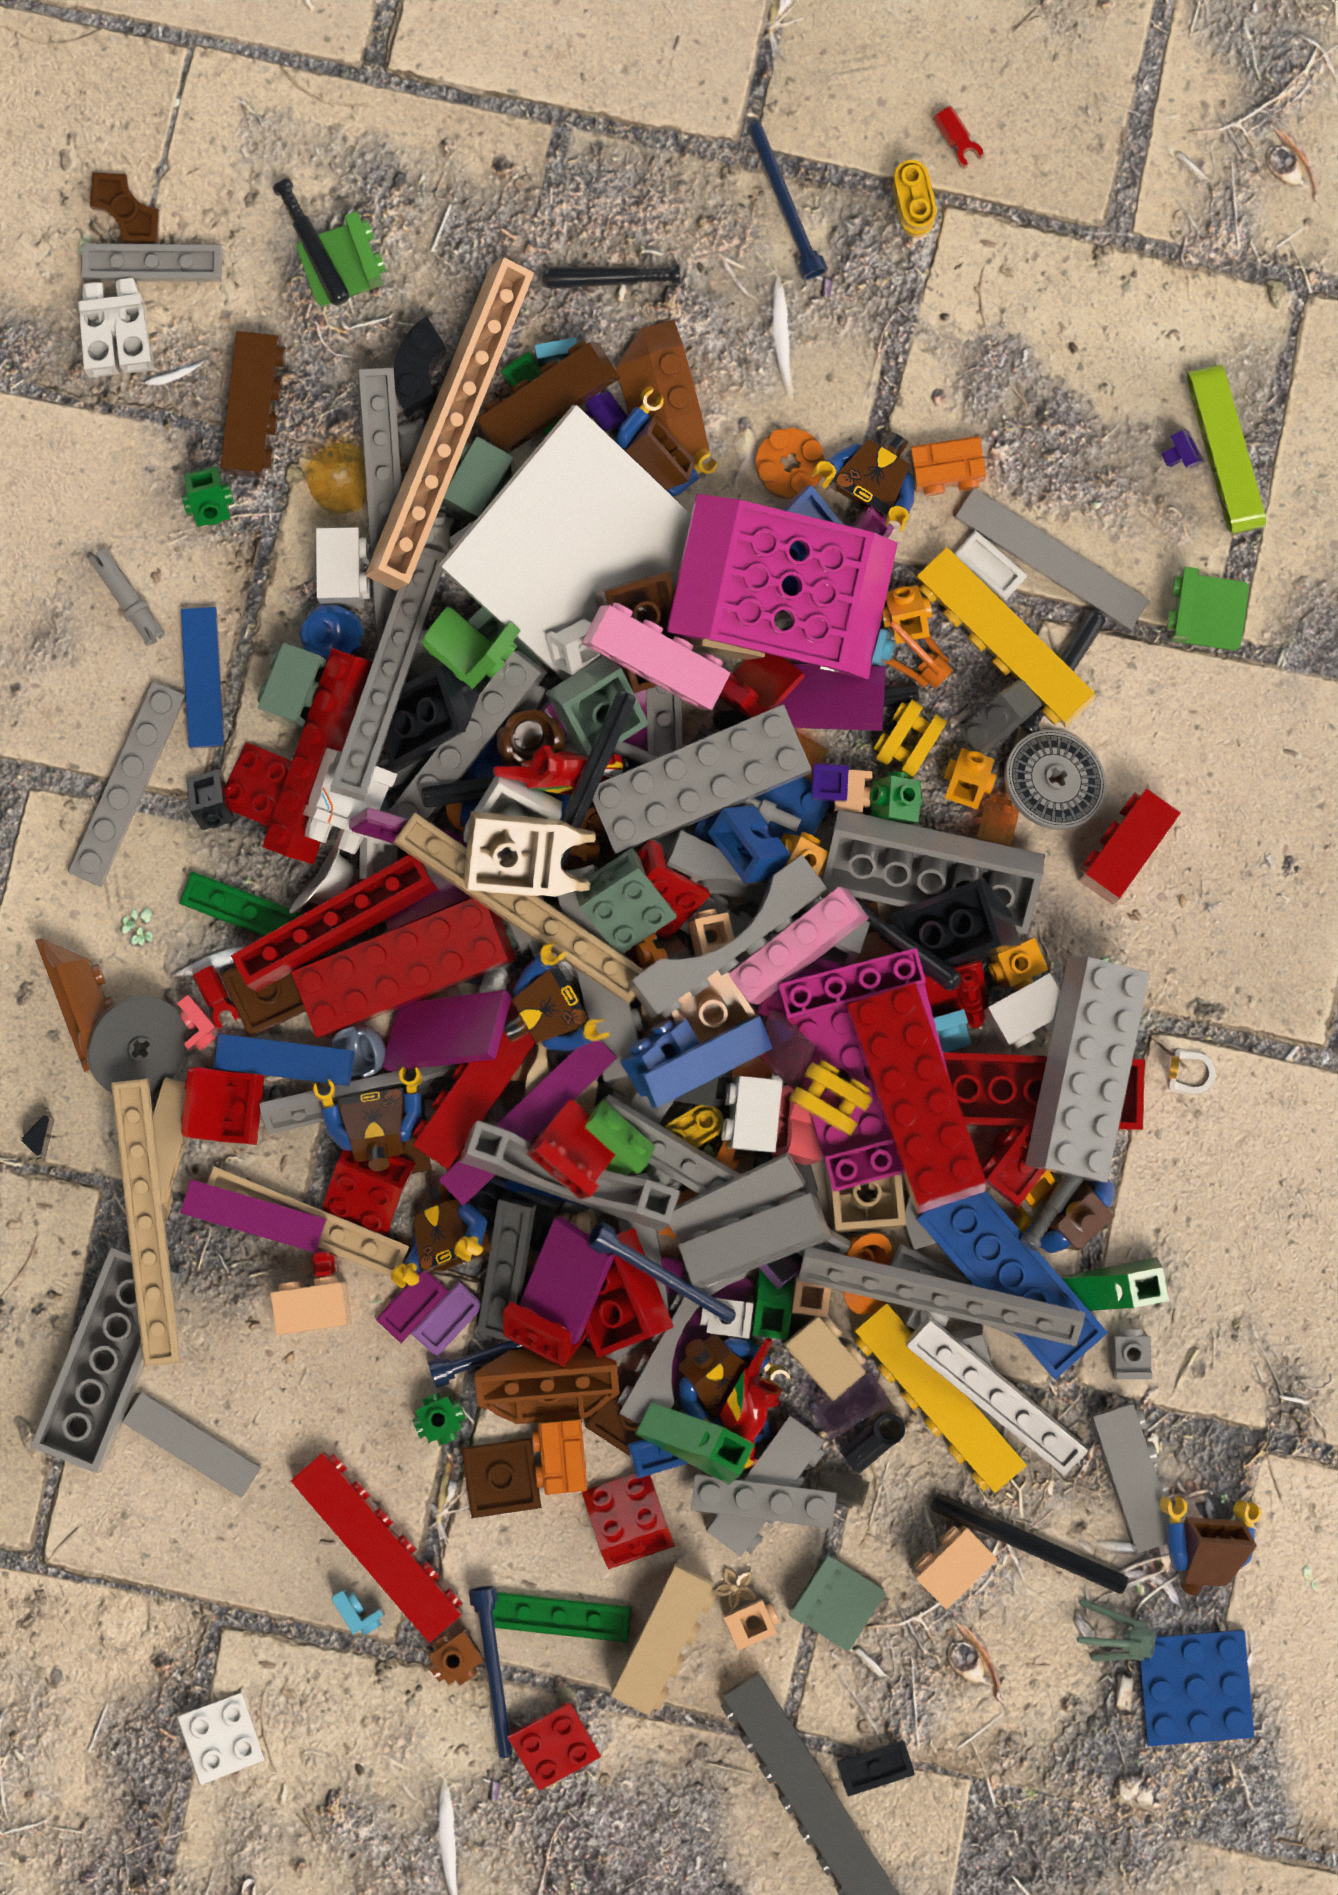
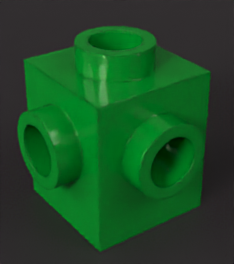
M217 466L184 475L187 494L182 495V501L186 515L194 516L197 527L217 525L222 521L231 519L229 505L234 504L230 484L223 485Z
M888 772L887 777L874 780L870 791L871 816L909 825L918 823L919 810L922 805L921 781L908 779V774L903 772Z
M440 1392L420 1400L422 1407L415 1410L418 1417L412 1419L420 1439L426 1437L429 1443L437 1440L439 1446L458 1439L456 1431L464 1428L461 1421L466 1420L459 1400L453 1402L450 1395L442 1398ZM435 1413H441L445 1417V1423L440 1427L432 1423V1416Z

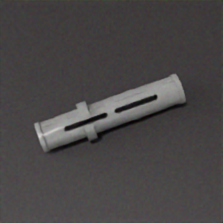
M107 549L98 551L96 553L98 558L92 556L89 559V563L94 567L125 612L123 617L127 622H132L145 641L146 646L158 642L156 637L159 639L163 638L165 632L161 630L148 611L150 606L145 600L141 601L110 556Z

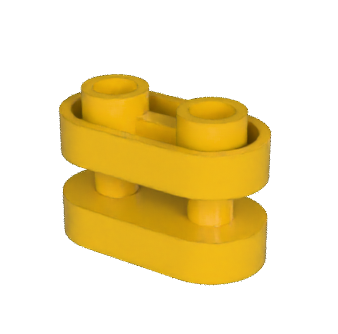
M906 160L899 164L895 170L892 191L902 230L911 237H923L934 226L937 213L936 203L926 166L917 160Z
M913 699L909 705L904 702L901 703L892 718L893 721L897 722L891 734L884 731L874 747V750L879 752L876 759L888 766L893 757L904 763L905 765L900 772L907 773L908 779H913L948 722L937 714L931 723L920 717L919 714L924 706ZM911 728L923 734L913 752L901 746Z
M823 1060L820 1061L819 1065L811 1062L804 1075L813 1082L807 1091L796 1087L790 1100L839 1131L851 1136L858 1123L849 1117L855 1107L866 1112L873 1100L867 1095L870 1089L855 1079H851L850 1083H847L837 1077L840 1071ZM824 1089L843 1099L837 1110L819 1099Z
M698 1105L663 1128L699 1148L720 1134L724 1118L716 1106Z

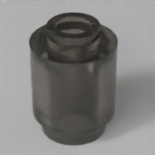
M830 1464L827 1471L821 1469L815 1489L836 1492L835 1504L852 1509L853 1506L861 1509L870 1482L862 1479L863 1475Z

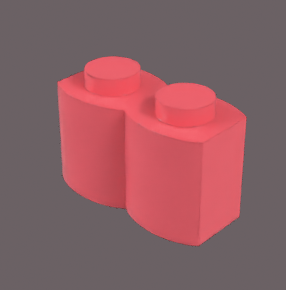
M794 1084L783 1086L781 1090L775 1152H771V1155L778 1157L788 1152L795 1163L803 1165L821 1162L823 1156L812 1114L790 1100L796 1087L803 1090L805 1088Z

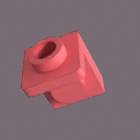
M187 995L177 1003L183 1010L179 1013L180 1018L190 1030L197 1027L199 1031L187 1040L184 1045L190 1051H193L196 1047L199 1051H202L216 1039L213 1033L219 1028L215 1026L214 1022L192 996Z

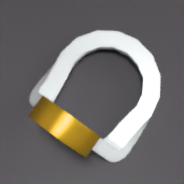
M1177 1049L1175 1056H1172L1168 1077L1171 1078L1169 1089L1174 1093L1201 1094L1208 1091L1216 1078V1068L1212 1060L1199 1052ZM1180 1059H1198L1207 1065L1209 1077L1204 1085L1191 1087L1176 1082Z

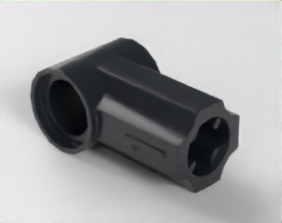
M885 1411L879 1414L870 1425L839 1451L851 1467L860 1474L888 1449L902 1440L906 1431L905 1421L897 1412ZM889 1418L896 1420L900 1425L899 1433L894 1437L884 1436L879 1428L883 1420Z

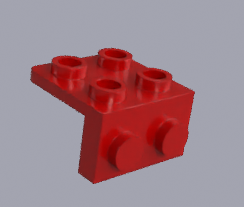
M190 1067L185 1081L184 1110L181 1117L182 1136L224 1143L257 1145L260 1121L259 1103L262 1102L264 1075Z

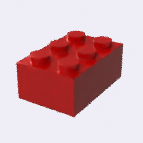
M1147 788L1141 795L1134 792L1119 812L1124 816L1120 824L1114 820L1099 840L1104 845L1100 852L1094 849L1078 869L1084 873L1079 882L1112 905L1122 897L1181 814L1180 811Z
M635 1228L617 1234L619 1241L646 1256ZM616 1255L585 1326L597 1358L674 1328L656 1280Z

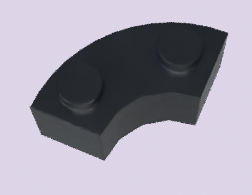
M427 316L417 322L406 334L395 358V391L406 419L436 401L431 387V377L437 363L447 355L445 344Z

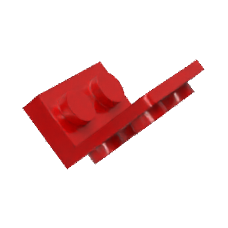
M765 653V657L745 660L732 674L730 673L719 698L747 719H750L778 707L805 678V675L783 657Z
M650 839L637 854L641 859L646 876L676 913V918L654 932L656 935L668 940L710 897V892L708 888L667 868L661 844Z
M568 1100L530 1147L526 1155L581 1200L589 1198L599 1187L596 1180L616 1155L585 1128L590 1114L575 1101Z
M1029 1124L1017 1128L1012 1127L1008 1132L1005 1130L1001 1131L991 1144L994 1150L987 1159L983 1157L979 1160L986 1185L992 1187L1015 1207L1022 1204L1046 1172L1045 1170L1025 1166L1033 1127Z
M343 1150L336 1163L322 1210L387 1236L401 1194L413 1173L416 1163L398 1155L389 1157L390 1165L388 1168L382 1171H374L369 1168L368 1160L355 1161L352 1151Z
M510 1302L503 1311L504 1337L562 1367L567 1364L588 1336L586 1329H584L580 1341L571 1345L570 1331L559 1323H552L538 1316L532 1309Z
M635 1473L582 1492L591 1524L608 1570L675 1547L651 1475L637 1479Z

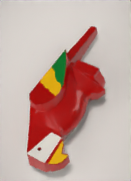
M542 746L533 755L534 759L522 763V767H495L493 771L497 777L524 782L529 789L571 796L588 756L573 754L570 751L554 753L551 750V746ZM613 754L600 782L613 778L623 771V762L620 755Z
M771 1338L765 1339L748 1369L743 1371L720 1413L725 1429L753 1444L755 1438L765 1425L768 1409L776 1407L780 1403L778 1397H780L783 1391L778 1385L759 1375L760 1368L773 1342ZM753 1448L744 1469L750 1468L758 1462V1459L754 1458L755 1448Z

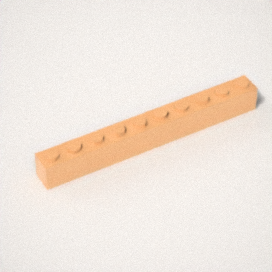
M505 257L490 266L365 573L366 577L395 591L410 583L534 275L532 271Z

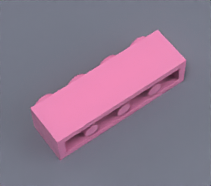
M614 603L613 606H600L581 644L700 710L713 709L731 673L722 668L723 662L720 659L704 653L703 657L691 651L693 648L691 643L676 636L671 640L661 634L663 628L648 620H644L643 623L631 617L633 612L618 603Z
M838 887L728 975L749 1003L759 1005L779 989L778 984L790 981L869 919V917L849 890Z

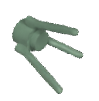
M1085 1599L1079 1601V1604L1083 1607L1133 1627L1132 1630H1125L1123 1640L1078 1637L1077 1642L1080 1644L1123 1648V1651H1127L1093 1654L1091 1656L1092 1661L1129 1659L1144 1661L1145 1658L1152 1659L1156 1632L1155 1630L1147 1629L1148 1622L1134 1620Z

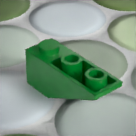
M1157 1257L1061 1276L1062 1280L1089 1311L1137 1308L1169 1301L1163 1267Z
M757 1268L750 1335L788 1340L795 1277L780 1289H777L760 1268Z
M652 1402L635 1433L637 1436L728 1485L741 1475L755 1445L724 1427Z

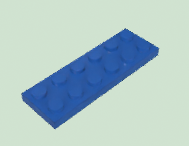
M987 1191L924 1211L915 1218L973 1286L1085 1312L1084 1324L1077 1346L1013 1332L1053 1379L1056 1380L1108 1333L1038 1251L1028 1249L1020 1242L1023 1233Z

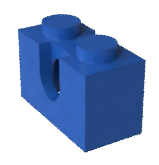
M755 806L723 808L708 832L711 839L744 883L768 881V879L783 869L791 856L779 838H771L768 834L767 822ZM746 848L753 858L744 857L738 849Z
M670 1019L660 1021L652 1027L653 1033L649 1036L650 1039L643 1038L629 1047L631 1052L620 1061L640 1097L647 1095L639 1074L700 1044L687 1019L673 1022Z

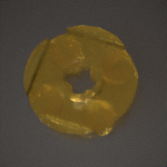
M336 443L331 445V447L325 448L323 451H319L312 458L307 470V483L312 497L323 509L336 514L359 512L367 504L364 458L361 448L349 443ZM342 470H347V476L351 479V482L344 484L343 487H337V481L332 479L333 475L340 474Z

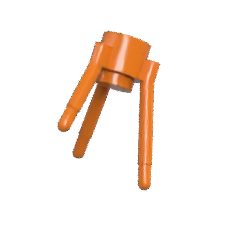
M891 621L890 626L923 660L917 667L922 673L919 674L893 658L890 661L885 660V663L916 680L923 688L929 684L936 689L954 670L948 664L950 660L941 652L931 636L923 638L933 654L928 655L896 621Z

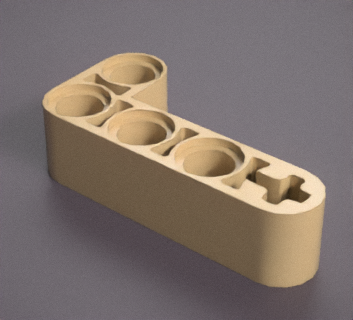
M168 1077L163 1081L153 1113L165 1224L173 1200L172 1187L187 1140L181 1133V1117L184 1110L186 1091L185 1082Z

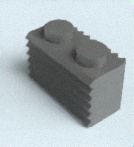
M1019 679L998 693L977 714L960 727V732L975 751L984 754L1006 738L1042 706L1041 701L1025 681Z

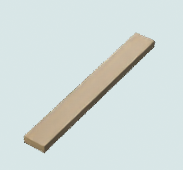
M414 813L395 839V845L540 945L545 946L556 940L557 943L551 948L552 953L559 956L566 951L567 956L563 959L565 962L626 1004H630L635 994L628 986V983L644 971L642 968L537 896L468 890L463 883L467 848L418 814Z
M149 1079L113 1082L111 1085L144 1367L180 1363L181 1355Z

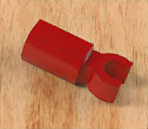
M952 106L945 108L933 117V121L951 149H956V158L960 167L963 169L968 167V162L964 157V153L967 151L974 152L979 160L983 158V149L978 143L970 141V133Z
M213 965L192 975L207 1007H212L214 1010L212 1020L215 1026L219 1029L224 1028L220 1019L224 1011H230L236 1021L240 1019L237 1009L233 1005L228 1004L226 999L229 998V995Z
M328 1250L313 1252V1270L317 1279L331 1277L339 1271L337 1256L329 1253Z

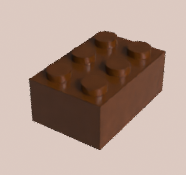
M670 571L652 574L593 592L598 610L600 606H613L614 603H618L633 612L631 617L641 623L644 620L651 621L663 628L662 635L671 640L676 636L690 643L688 637L666 632L675 594ZM617 664L621 667L633 693L657 686Z

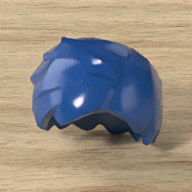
M323 604L314 608L306 616L301 627L300 638L304 650L320 655L325 660H328L332 648L352 655L361 646V637L364 632L359 618L354 613L340 605Z

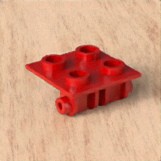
M246 742L225 785L227 805L231 811L269 828L292 760Z
M981 960L954 967L961 975V982L952 991H947L928 975H924L926 981L924 985L933 1018L964 1009L968 1021L967 1025L972 1028L982 1026L986 1019L984 1010L989 1007Z
M572 1702L561 1703V1707L548 1714L543 1713L539 1719H532V1723L519 1730L515 1728L514 1732L507 1736L539 1791L601 1758L598 1749L578 1717V1712Z

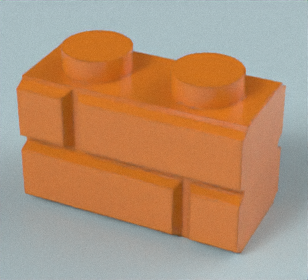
M980 436L910 447L909 456L916 492L924 491L925 496H936L944 494L945 488L958 486L959 491H969L979 488V483L985 481L986 470Z
M582 1419L538 1423L539 1430L532 1431L534 1452H541L542 1466H536L537 1488L544 1487L545 1495L587 1491Z

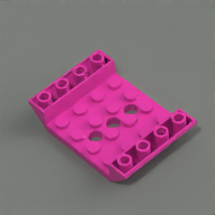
M696 494L666 632L696 640L707 639L834 669L833 672L868 680L898 542L874 532L756 503ZM794 541H799L806 547V556L802 561H796L790 556L789 548ZM786 576L795 577L799 583L798 592L794 596L785 594L782 589V581ZM780 610L788 612L791 617V625L785 631L778 629L774 623V617Z
M917 948L778 984L795 1054L798 1049L801 1052L804 1049L805 1052L802 1054L803 1059L801 1057L798 1058V1053L796 1056L805 1091L808 1090L813 1082L804 1075L811 1062L819 1065L820 1061L823 1060L838 1070L845 1071L850 1081L855 1079L868 1087L870 1091L867 1095L873 1099L866 1112L855 1107L849 1117L858 1123L851 1136L839 1131L812 1114L833 1192L903 1174L872 1083L864 1076L863 1069L865 1063L848 1017L847 1005L916 982L946 1067L924 985L926 981ZM824 1089L819 1098L836 1110L843 1101V1099Z

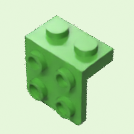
M358 211L345 215L347 225L318 235L349 291L350 297L383 286L380 273L386 271L380 252L373 253L369 241L375 238L368 219L361 221ZM300 241L297 244V250L315 300L321 307L330 305L331 303Z
M1184 567L1180 576L1175 575L1173 581L1172 596H1176L1177 599L1175 610L1170 609L1167 621V630L1172 631L1170 642L1229 651L1238 650L1242 642L1249 593L1248 584L1242 581L1198 575L1199 568Z
M446 607L422 637L421 643L433 657L438 658L459 680L464 681L473 689L486 675L492 679L503 667L504 661L517 647L513 641L521 630L510 621L490 642L452 608Z
M602 1100L589 1113L590 1117L585 1128L616 1155L605 1171L626 1176L631 1171L639 1174L648 1165L655 1146L609 1104Z

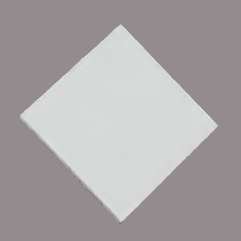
M572 405L438 566L504 627L511 621L521 631L516 638L558 677L565 681L573 675L552 664L546 634L551 631L557 633L582 619L592 623L598 612L593 592L670 571L673 585L676 589L692 515L577 405Z

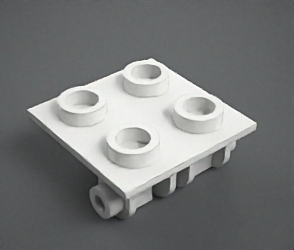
M242 1693L196 1710H190L177 1717L199 1785L264 1761Z

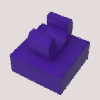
M611 392L594 395L585 403L589 410L584 413L590 419L595 417L599 423L598 426L604 432L620 428L621 424L628 417Z
M1181 430L1170 436L1175 447L1161 453L1166 466L1170 467L1183 461L1186 468L1193 469L1204 463L1190 431Z
M813 764L811 800L847 802L849 766Z

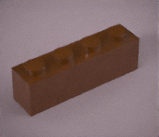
M236 331L220 466L225 475L265 479L266 469L272 470L274 449L269 448L270 435H276L278 427V415L273 414L274 401H280L282 392V381L277 380L278 367H284L286 358V347L281 346L278 335Z
M585 340L575 344L567 351L568 357L560 362L553 360L544 365L539 370L541 375L531 382L529 379L518 383L511 389L513 392L511 396L503 401L501 398H498L483 408L485 413L477 418L492 445L508 454L512 453L559 421L572 405L581 406L594 395H597L619 380L620 376L600 344L596 342L586 343Z

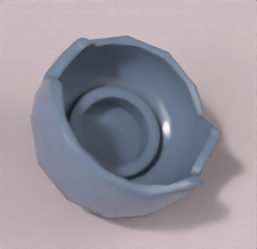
M354 1025L338 1031L331 1040V1048L355 1051L351 1078L360 1076L366 1078L376 1074L382 1068L386 1048L380 1034L369 1026Z

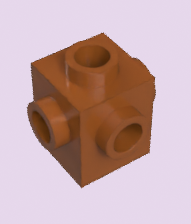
M464 1629L453 1638L448 1632L431 1644L434 1651L428 1656L432 1661L428 1664V1667L439 1683L445 1680L449 1686L456 1681L461 1686L477 1674L474 1668L482 1663L485 1657L467 1630ZM450 1654L457 1655L460 1663L452 1664L448 1656Z

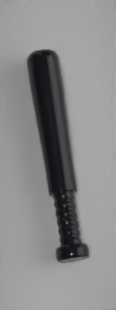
M286 178L278 181L273 185V191L275 195L281 196L284 205H286V209L293 220L292 225L330 303L334 306L346 303L350 297L349 291L309 217L305 216L298 200L295 198L291 179Z
M672 264L670 268L640 269L637 266L547 267L543 271V285L549 289L637 285V282L672 281L673 285L681 284L680 264Z
M1089 610L1085 614L1060 657L1073 671H1075L1105 623L1104 615L1096 610ZM1042 705L1019 726L1030 734L1039 731V722L1044 717L1041 709L1044 706Z
M863 899L856 900L869 917L866 920L870 922L869 927L877 931L881 939L898 952L917 948L921 966L926 975L947 991H952L959 986L961 982L959 972L892 923L888 924L867 908V903Z

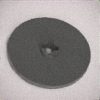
M150 995L130 996L107 1008L95 1022L87 1042V1062L95 1080L111 1093V1083L149 1079L150 1094L161 1089L166 1077L173 1078L183 1063L187 1050L184 1045L187 1041L186 1027L175 1008L164 1000ZM137 1040L140 1042L141 1047L139 1052L134 1051L135 1048L133 1046Z

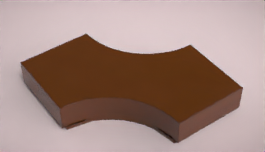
M92 172L90 207L93 210H99L110 215L118 223L123 244H158L160 211L156 208L145 206L134 198L129 189L127 174Z

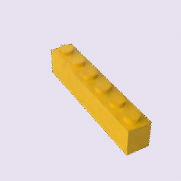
M948 547L917 575L918 582L921 584L919 587L920 593L924 597H928L932 604L937 600L946 609L942 613L944 617L956 628L961 624L970 633L967 636L970 643L980 652L986 649L994 657L991 661L992 664L1005 677L1011 673L1017 680H1024L1041 701V704L1044 706L1041 712L1052 724L1056 725L1060 722L1066 728L1096 699L1095 692Z
M887 1303L854 1330L858 1336L854 1343L867 1357L871 1353L876 1356L882 1363L877 1367L879 1372L890 1384L896 1380L905 1391L900 1396L913 1411L920 1407L928 1417L923 1421L924 1424L936 1437H939L941 1434L945 1436L951 1443L947 1448L949 1453L960 1465L966 1461L971 1466L974 1472L970 1477L983 1492L989 1488L993 1493H996L1027 1466L968 1396L906 1346L905 1341L913 1333Z

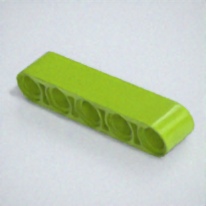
M1217 364L1187 372L1189 392L1230 534L1234 535L1265 527L1266 516L1223 365Z

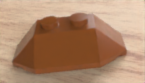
M675 320L641 328L616 366L617 373L620 376L619 381L628 415L635 407L639 408L642 405L641 393L647 387H653L654 390L648 396L647 403H655L660 395L663 396L664 401L660 409L650 410L648 416L650 417L655 414L691 457H694L695 453L702 448L709 450L698 398Z
M38 939L35 941L83 1071L90 1074L91 1071L88 1066L86 1052L90 1032L101 1014L114 1004L111 996L105 998L101 985L106 984L105 977L99 964L93 966L92 961L45 939Z
M580 1345L564 1367L529 1349H515L507 1351L475 1372L478 1407L484 1410L488 1409L497 1416L515 1424L588 1418L602 1408L610 1399L620 1395L617 1361L607 1356L597 1358L594 1350Z

